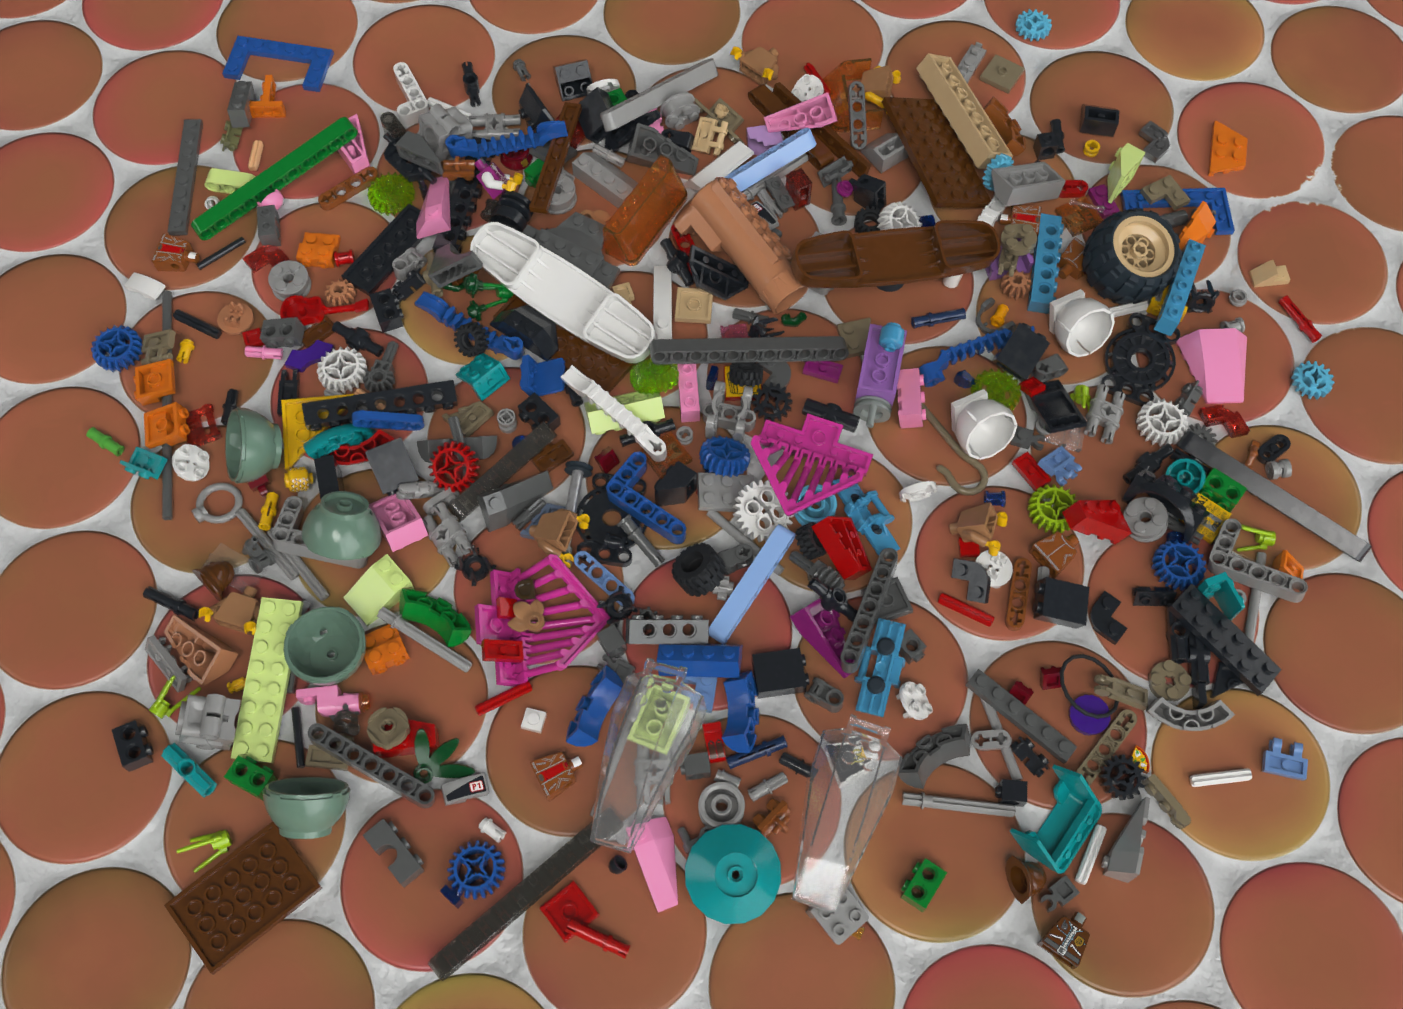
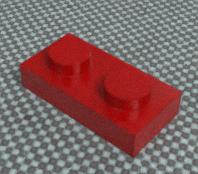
M1027 451L1013 460L1012 465L1030 487L1037 492L1039 487L1043 488L1052 479L1037 465L1036 460Z
M483 639L481 642L482 661L521 663L524 660L523 641Z

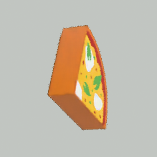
M1136 745L1131 754L1133 757L1132 762L1139 761L1138 768H1144L1145 771L1143 773L1147 774L1150 769L1149 758L1145 751Z

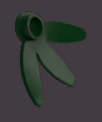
M424 729L417 731L414 748L419 765L413 771V776L417 780L426 784L433 777L462 778L473 775L475 769L463 764L440 765L455 751L459 744L458 738L444 742L429 757L428 736ZM426 770L427 774L421 775L420 772Z

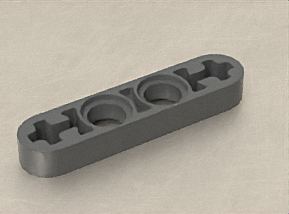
M854 81L848 87L850 145L855 150H861L867 144L864 85L860 81ZM857 85V88H860V91L857 92V98L861 97V99L852 100L855 97V91H852V88ZM853 103H860L861 110L859 112L853 110ZM855 120L862 122L861 129L854 128L853 122ZM863 132V134L859 135V140L863 141V143L858 147V144L854 143L857 140V134L854 135V133Z

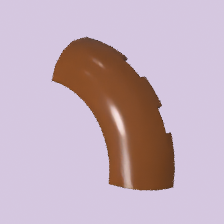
M993 96L984 107V111L1013 157L1018 156L1026 149L1025 137L1020 134L1022 129L1016 119L1009 117L1007 114L1009 110Z

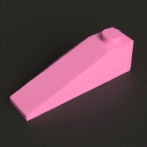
M828 92L764 117L769 133L818 128L838 121Z

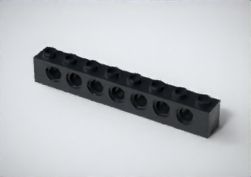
M473 137V138H472V139H475V140H476V143H477V144H481V139H482V138H479V137ZM491 155L489 158H482L488 165H490L492 158H495L496 155ZM465 157V160H475V162L478 161V159L475 157ZM476 166L473 180H465L464 177H458L450 198L451 230L437 234L432 247L435 253L437 249L451 243L461 254L462 242L466 240L467 228L471 226L472 214L476 212L477 200L482 195L483 185L476 177L480 173Z
M448 380L302 403V409L307 430L319 431L322 430V427L330 426V428L341 424H352V413L357 411V408L360 406L367 407L366 411L417 414V412L421 411L432 413L436 411L435 409L443 408V410L453 409L454 406H457V397L454 381ZM440 394L442 399L435 401L432 399V396ZM416 397H421L424 400L421 404L413 402ZM397 400L405 402L402 407L395 406ZM384 403L386 407L383 410H378L376 405ZM346 409L348 413L345 416H340L338 411ZM320 413H329L326 419L319 418Z

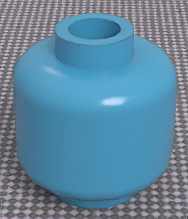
M887 323L880 330V346L887 352H895V350L902 348L905 336L904 329L898 323Z

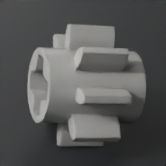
M724 576V579L720 581V585L714 588L712 594H717V600L726 601L727 596L732 594L734 582L729 581L730 576Z

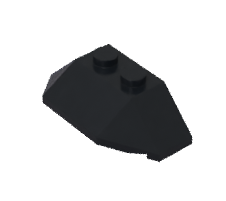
M529 82L526 83L519 100L520 109L518 112L521 119L526 120L527 127L531 126L533 132L537 133L536 127L540 123L555 120Z
M694 245L690 246L688 263L697 288L723 300H727L748 288L749 281L736 265Z
M528 305L501 311L490 322V326L504 335L519 337L523 341V347L546 362L558 351L555 322Z

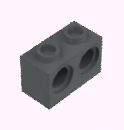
M275 205L257 207L258 237L263 248L281 246L280 217Z
M297 317L263 320L260 340L269 348L302 346L305 326Z

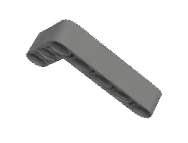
M291 496L285 500L272 531V541L276 551L357 569L366 566L367 557L354 560H336L314 554L308 550L302 540V531L298 530L304 515L302 499L297 496Z
M1232 518L1225 520L1210 553L1207 564L1208 570L1216 575L1226 572L1228 577L1235 582L1293 603L1301 602L1308 589V585L1303 579L1232 554L1239 537L1241 523ZM1254 574H1255V575H1258V576H1260L1261 578H1256V577H1254L1253 575H1254Z

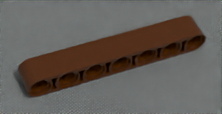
M764 84L748 92L750 102L765 117L788 108ZM801 129L781 131V134L788 138ZM812 132L817 144L814 148L807 151L806 154L808 155V161L817 170H821L834 161V156L830 149Z

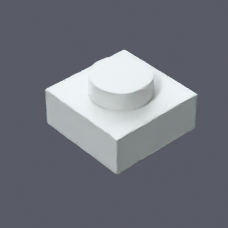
M526 708L521 729L541 734L547 713Z

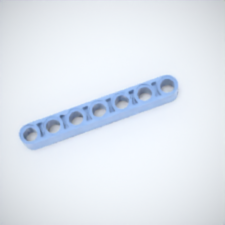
M810 128L801 129L732 171L725 178L733 179L737 184L738 190L744 191L814 148L817 143Z
M780 524L776 526L710 625L708 636L721 644H725L794 541L796 536L794 532Z

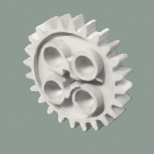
M762 480L757 481V484L754 481L751 482L750 486L746 485L743 487L744 490L738 492L741 497L734 499L738 504L733 505V508L737 509L733 516H738L739 518L735 523H741L739 530L745 529L744 535L751 534V540L757 537L758 542L763 541V539L766 542L778 524L789 529L787 525L793 524L789 518L794 517V514L791 516L785 515L772 486H770L769 480L765 481L764 484ZM762 494L767 496L768 502L763 500ZM748 505L753 507V513L748 510ZM774 509L778 511L779 518L774 515ZM760 520L765 523V529L760 526Z

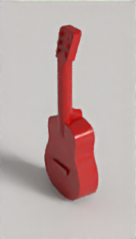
M294 295L283 301L280 317L281 319L297 317L306 326L323 321L326 314L367 311L369 309V300L366 298L355 302V304L326 307L318 296L307 298Z

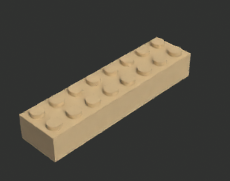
M928 53L916 69L920 74V78L926 83L927 89L934 96L935 102L942 109L943 115L950 122L951 128L955 130L958 139L965 146L966 152L973 159L974 165L979 169H986L987 164H991V159H995L997 154L1003 153L1013 157L951 57Z

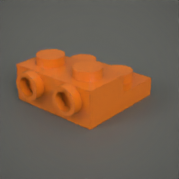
M305 232L303 242L299 243L296 255L297 261L305 267L334 268V252L339 250L340 235Z
M171 359L135 367L133 380L136 385V391H134V396L143 406L161 402V397L176 393L174 362Z
M174 402L144 413L145 446L152 449L166 443L173 446L187 441V435L190 433L189 426L186 424V418L189 417L188 410L179 403Z
M388 624L365 635L366 653L364 658L372 675L382 674L388 668L394 665H402L407 659H410L396 628L392 629L391 625Z

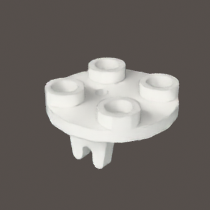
M805 74L797 81L791 93L801 102L822 95L824 93L823 83L818 77Z
M184 444L172 456L174 471L177 473V476L186 481L194 482L201 480L209 471V454L196 445Z
M987 550L976 558L975 561L982 564L991 578L990 587L998 589L1011 579L1013 573L1012 563L1003 552L998 551L997 556H992Z
M910 681L901 685L896 698L901 700L904 709L907 711L903 714L904 719L908 717L909 719L914 718L916 720L927 718L933 712V708L926 696L925 687L920 683L916 684Z

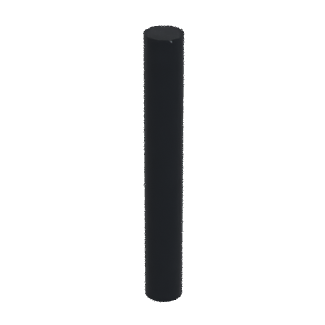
M240 237L200 261L196 266L199 270L205 268L246 243L243 237Z
M293 707L291 712L297 768H304L305 758L300 708Z

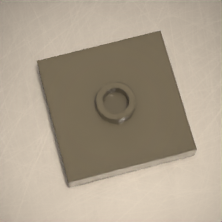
M995 54L979 80L1009 94L1024 73L1025 68Z

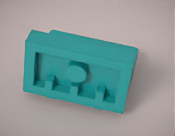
M484 353L477 355L473 361L461 367L460 371L455 374L457 378L471 385L481 401L485 400L510 380L501 362Z
M1226 572L1205 579L1197 588L1208 599L1214 596L1223 614L1230 620H1233L1245 608L1242 596L1238 594L1233 580L1228 577Z

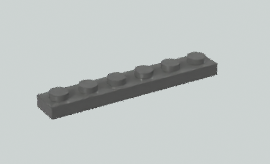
M980 669L974 673L965 685L1063 764L1069 760L1076 750V745Z

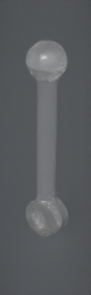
M1071 198L1069 200L1070 205L1076 204L1096 209L1100 213H1103L1105 211L1104 206L1098 207L1076 201L1074 198Z

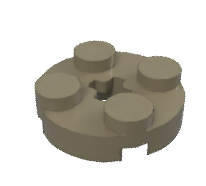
M1008 224L1001 234L1000 243L1004 250L1005 248L1009 250L1010 254L1022 256L1030 253V250L1036 247L1037 234L1030 224Z
M1172 660L1158 663L1148 675L1151 692L1157 698L1163 697L1166 701L1173 702L1182 699L1188 693L1192 681L1187 671ZM1165 677L1171 678L1174 685H1167Z
M384 707L376 710L367 722L369 739L374 745L385 750H390L402 743L410 733L409 720L406 714L396 707H393V709ZM386 724L389 726L393 724L392 729L389 731H384V726Z

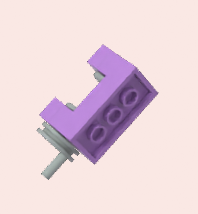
M870 324L853 409L856 416H859L861 420L867 421L866 426L869 428H873L874 423L889 420L891 416L907 330H904L905 336L902 348L895 350V352H887L879 344L880 330L883 326Z

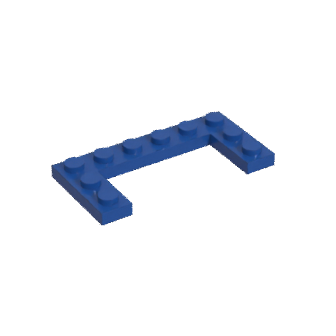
M237 36L222 74L224 78L240 80L250 55L308 63L310 66L302 85L303 89L320 92L334 53L332 49Z
M1225 188L1182 189L1191 199L1189 204L1183 207H1199L1202 201H1205L1210 210L1216 211V215H1213L1216 216V223L1213 227L1215 235H1233L1235 229ZM1122 190L1120 194L1123 211L1133 208L1171 207L1165 198L1150 205L1140 193L1141 190Z

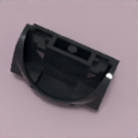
M1145 470L1136 475L1122 498L1123 502L1129 504L1137 494L1147 493L1151 498L1159 500L1169 513L1180 520H1184V541L1188 545L1197 532L1207 523L1206 519L1210 514L1203 505L1196 503L1199 497L1191 488L1180 485L1170 475L1164 474L1157 479L1154 473Z

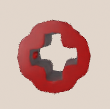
M349 249L347 252H334L337 268L341 265L352 264L355 261L352 249Z

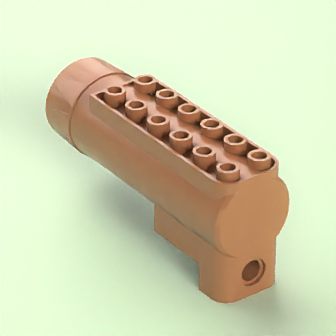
M716 177L694 195L690 205L674 221V226L681 235H686L687 233L699 235L712 252H726L774 314H780L797 303L805 295L809 287L801 285L796 280L790 263L792 257L790 250L781 244L779 236L769 229L768 222L758 215L756 207L750 205L747 201V196L738 190L736 182L731 178Z

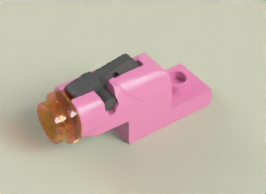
M338 685L296 690V698L301 704L313 705L317 702L319 714L323 717H330L333 722L354 717L360 713H365L366 710H370L369 694L362 692L343 693L342 695Z

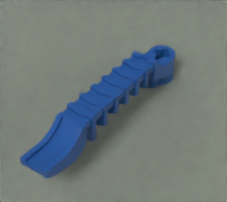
M546 121L536 127L537 133H533L531 126H528L527 135H524L523 131L519 130V136L517 137L510 133V138L505 139L504 135H501L500 140H495L493 136L491 137V142H486L485 138H482L481 144H477L475 139L450 135L446 138L445 144L452 158H455V156H460V158L471 156L479 160L481 157L489 158L491 155L499 156L502 153L508 154V152H518V150L522 149L525 151L527 148L532 147L535 149L537 146H544L549 140L568 136L565 121Z
M424 291L415 302V306L425 310L438 322L452 328L455 332L461 325L473 322L470 317L465 319L462 312L456 314L454 306L449 307L443 299ZM487 326L482 328L487 330L485 335H489V338H486V340H489V344H487L488 350L494 351L495 354H504L513 360L522 358L524 348L523 341L519 337H508L503 334L498 337L496 331L489 332ZM469 333L468 338L471 341L474 340V337Z
M1006 328L1000 331L995 330L994 333H987L983 337L978 336L975 340L971 341L970 339L964 344L959 343L956 347L951 346L947 350H941L937 361L926 363L919 368L920 375L923 374L925 387H932L944 381L945 377L942 371L947 369L949 361L951 365H955L958 361L957 357L962 362L967 358L966 353L969 358H972L976 354L975 350L978 355H981L985 351L984 347L988 353H991L994 350V345L998 351L1011 330Z

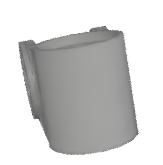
M414 247L407 249L392 263L396 279L404 281L407 279L406 275L410 271L422 269L426 265V257L419 255Z

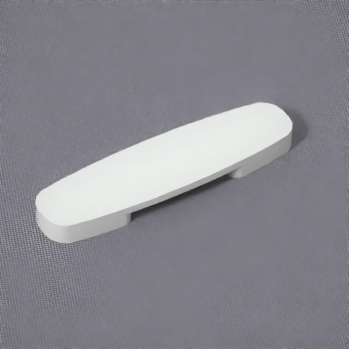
M490 222L481 227L471 242L470 251L472 250L483 263L482 267L492 277L533 309L578 338L627 363H639L649 356V344L653 340H657L655 328L639 310L619 294L613 293L581 269L542 247L536 240L499 222Z

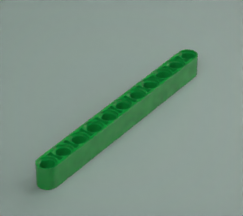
M347 117L338 119L195 218L191 223V227L201 240L205 241L212 238L258 206L257 202L261 203L267 195L275 192V189L281 190L357 136V129Z

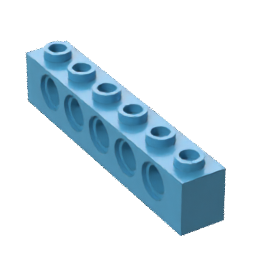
M1041 213L1039 234L1036 247L1034 248V265H1032L1031 273L1032 284L1027 311L1049 314L1050 302L1056 300L1053 294L1056 293L1058 282H1055V278L1059 274L1057 263H1059L1061 257L1058 249H1061L1062 238H1060V235H1062L1064 224H1061L1062 216Z
M1191 239L1187 241L1182 250V259L1178 272L1168 287L1154 330L1171 336L1179 325L1206 245Z

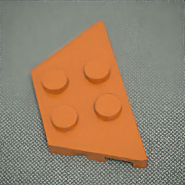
M1214 121L1212 127L1208 176H1214L1218 172L1225 174L1230 171L1243 170L1246 165L1248 138L1218 121Z

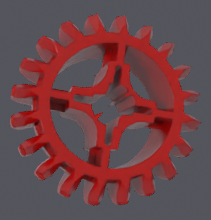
M451 441V443L445 442L444 447L442 445L438 446V451L432 452L435 458L429 459L433 462V465L428 467L433 469V472L429 475L436 477L433 482H439L438 488H444L445 491L449 487L452 492L458 490L463 492L465 488H470V483L476 482L473 476H479V473L475 471V469L480 468V465L475 464V462L479 461V458H473L476 452H469L470 446L466 445L464 447L463 442L457 444L456 441ZM454 451L459 453L464 458V461H460L457 455L454 454ZM444 458H445L446 463H445V465L442 467V463H443V460H444ZM455 464H460L459 466H456L454 470H448L449 468H452V466H454ZM466 467V473L463 477V469ZM444 473L450 474L451 478L454 479L455 482H452L449 479H447Z

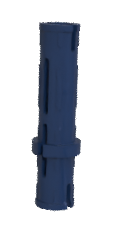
M964 308L934 314L929 312L923 316L911 317V325L915 329L923 326L933 327L934 324L964 320L966 319V311Z
M782 735L767 742L766 740L762 741L760 745L754 746L750 753H736L726 757V761L731 770L763 756L769 757L771 753L787 748L788 745L785 737Z

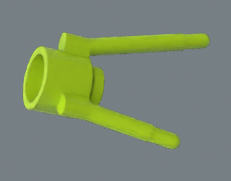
M1078 385L1074 388V393H1071L1070 397L1073 402L1075 400L1077 404H1082V408H1085L1087 403L1089 412L1091 401L1089 387Z
M1241 524L1242 530L1256 533L1255 541L1259 545L1237 548L1236 551L1267 550V546L1275 544L1276 533L1275 531L1257 529Z
M174 675L166 682L158 698L148 709L161 719L165 715L170 717L181 706L182 701H187L188 695L172 708H168L171 704L165 701L164 697L176 678ZM197 687L189 694L196 695L201 690V687Z
M225 829L212 834L191 838V843H197L179 848L176 852L181 853L210 843L214 850H219L193 870L196 873L221 854L228 852L227 847L231 846L232 842Z

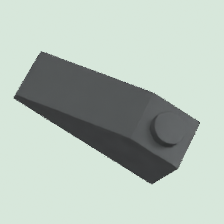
M407 131L395 144L399 157L437 174H443L440 160L419 134Z

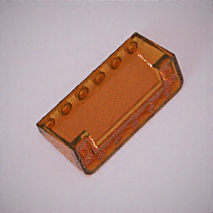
M663 155L658 157L603 227L605 253L628 266L639 264L687 201V190L669 158Z

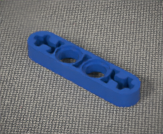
M364 410L352 413V424L355 427L418 431L424 428L423 416L418 414Z

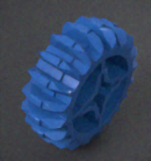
M121 324L119 327L114 325L112 329L107 327V331H100L101 335L95 336L96 341L92 342L93 347L91 348L92 357L106 371L114 372L117 369L121 372L122 368L128 370V366H135L134 361H140L139 356L143 355L141 352L142 339L129 326L125 328ZM105 352L110 354L109 357L105 356Z
M719 435L718 438L712 436L711 439H706L699 452L700 464L704 465V469H709L710 473L714 472L715 475L719 474L723 477L728 476L731 478L732 475L738 477L739 474H743L747 470L750 463V453L746 445L741 444L740 440L736 441L727 436L721 437Z
M1177 539L1173 542L1169 540L1165 544H1161L1158 550L1154 552V557L1151 561L1154 563L1152 569L1156 570L1154 576H1160L1159 582L1164 581L1166 583L1165 587L1171 585L1173 590L1179 588L1180 591H1184L1190 584L1197 586L1200 583L1199 581L1204 578V573L1206 572L1204 567L1206 561L1201 560L1204 554H1198L1199 548L1193 549L1192 543L1186 545L1184 540L1180 543ZM1166 555H1168V557H1169V559H1168L1169 565H1167V566H1166V563H1165V556H1166ZM1189 565L1192 566V575L1189 574Z
M476 840L474 847L471 842H467V849L461 845L459 847L461 853H453L456 860H449V863L454 867L447 868L448 873H454L448 877L449 881H454L451 887L453 889L458 888L457 893L459 895L464 893L466 899L472 893L474 900H477L478 893L481 894L483 899L486 898V891L491 895L494 894L492 887H500L496 881L504 880V877L499 873L506 872L505 867L501 866L505 863V860L500 858L501 852H495L496 847L494 845L488 848V842L486 841L481 847L480 841ZM474 854H484L477 860L468 859L469 856ZM490 858L493 861V872L491 876L488 875V873L485 871V868L488 865L487 861ZM462 864L468 869L465 875L466 879L463 882L460 878ZM471 866H476L477 868L479 866L483 875L481 873L477 874L476 872L474 874ZM478 879L485 881L484 884L479 886H469L470 883L473 884Z

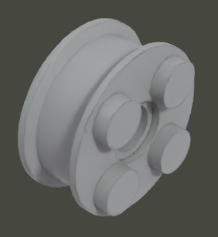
M688 92L675 94L661 105L660 113L666 118L665 124L668 128L681 130L685 125L699 118L700 108L694 104L695 98L693 94Z
M560 174L548 213L555 215L564 214L575 206L577 202L575 184L569 177Z
M288 260L278 263L271 269L268 276V282L273 294L281 301L294 295L306 297L311 290L312 283L307 269L297 261Z
M1140 497L1131 501L1124 510L1123 516L1132 532L1129 535L1132 539L1138 542L1149 543L1160 539L1165 534L1168 527V513L1165 506L1159 500L1151 497ZM1145 517L1151 519L1149 522L1141 521V519Z
M713 783L706 787L700 795L698 812L705 826L710 825L716 828L720 825L739 824L744 815V797L740 790L730 783ZM718 803H725L727 809L725 811H718L716 805Z

